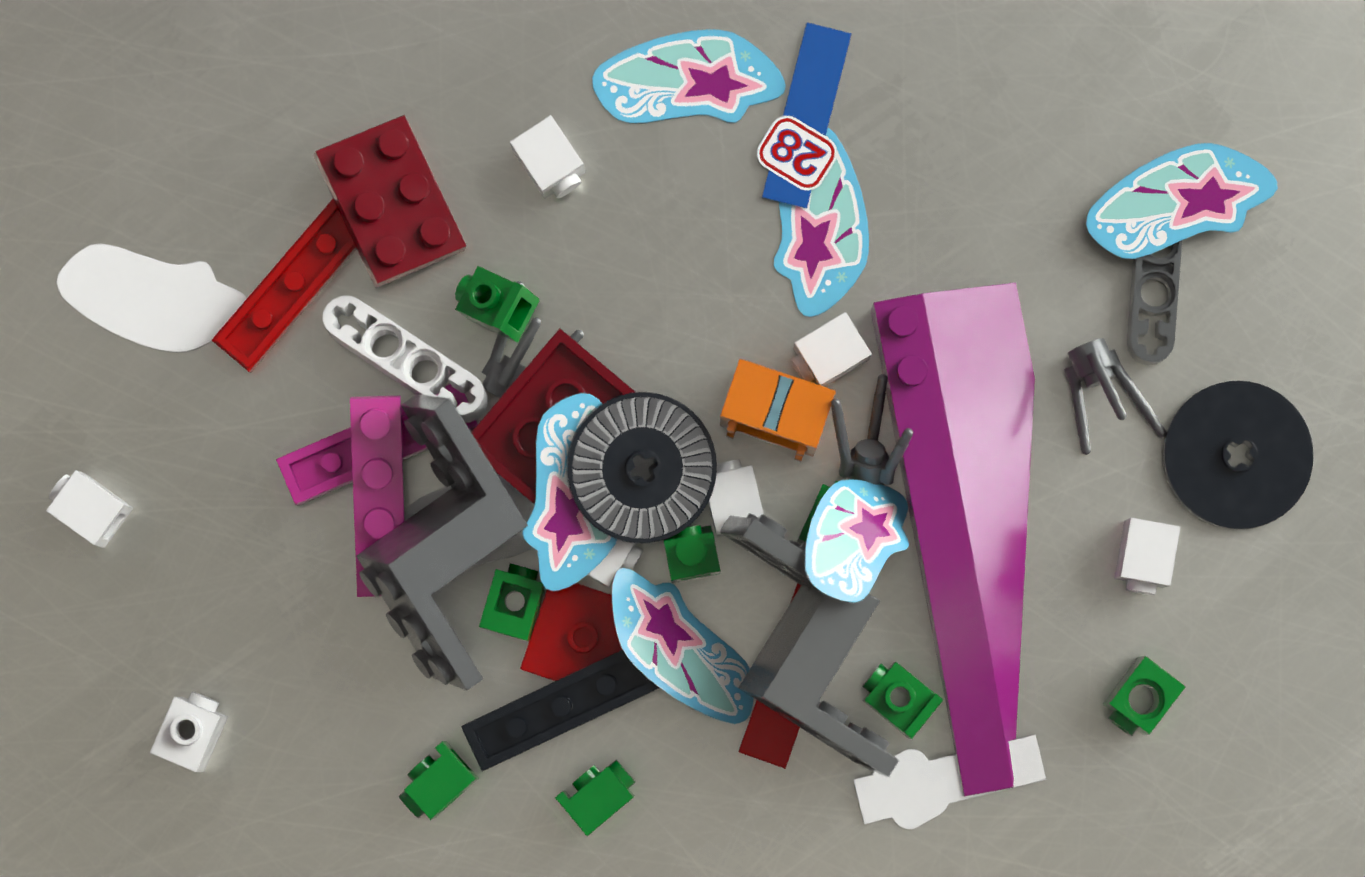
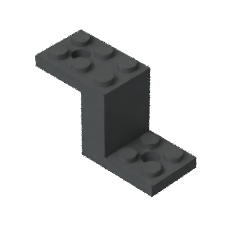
M416 394L401 405L408 417L404 421L409 434L419 445L425 444L434 459L430 463L434 474L444 486H451V489L356 555L364 568L360 572L362 581L374 596L378 597L381 595L390 609L386 613L388 622L400 637L404 638L407 636L415 648L416 652L412 654V659L422 674L428 679L433 677L440 680L444 685L451 684L468 691L480 682L483 677L431 595L526 528L528 524L450 398Z
M749 513L747 517L729 516L719 533L801 585L740 684L739 689L859 766L889 778L899 759L885 751L890 743L865 727L862 729L851 722L848 726L844 725L848 718L845 713L825 701H819L880 601L869 593L863 600L854 603L842 601L821 592L811 583L806 573L805 542L800 545L792 540L788 541L783 538L787 529L765 515L757 517Z

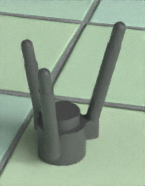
M517 281V283L524 286L523 282ZM539 318L532 319L510 358L504 355L501 360L508 338L500 334L497 335L490 359L481 372L486 375L482 383L485 390L501 398L526 367L520 363L541 325ZM576 330L570 337L578 343L584 334L581 330Z
M1104 338L1087 342L1068 352L1072 366L1064 369L1071 386L1077 431L1083 454L1088 455L1091 452L1082 381L1085 382L1087 388L1101 385L1117 418L1122 421L1126 419L1127 414L1111 381L1116 376L1155 433L1160 438L1166 436L1165 428L1121 365L1115 349L1109 351Z
M884 374L879 375L877 379L868 437L859 441L851 452L841 402L837 398L831 401L832 417L840 456L839 475L846 477L847 480H863L875 485L893 484L895 469L913 436L912 429H905L890 457L886 452L885 446L878 441L887 386V376Z

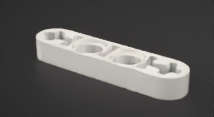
M340 296L327 304L323 312V322L328 333L337 343L415 395L450 398L465 423L477 420L484 414L488 406V396L481 381L475 375L355 297ZM353 313L358 324L366 329L363 337L350 325L345 324L341 328L337 318L341 314L349 317ZM383 335H393L399 340L396 352L388 357H379L373 353L375 341ZM424 360L435 362L438 365V372L431 381L418 383L412 379V370L416 364ZM449 380L452 387L461 393H466L472 388L471 394L475 399L471 405L462 402L457 407L458 403L453 394L444 388L447 381Z

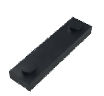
M622 649L462 725L461 728L483 772L655 691L659 687L637 669Z

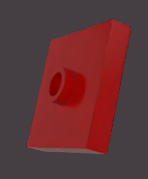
M579 583L557 591L547 589L520 669L557 681L622 650L614 623L612 595Z

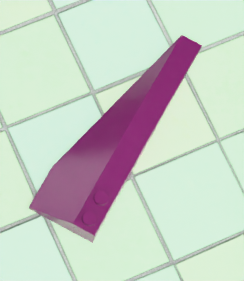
M1016 282L922 293L873 303L870 310L882 374L887 376L886 394L896 443L905 429L910 428L913 430V436L900 460V467L964 796L1014 787L1008 741L1016 739L1035 387V376Z

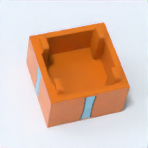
M739 359L720 415V426L727 428L726 437L731 439L734 438L737 431L797 451L794 460L801 462L804 454L811 457L815 454L836 390Z

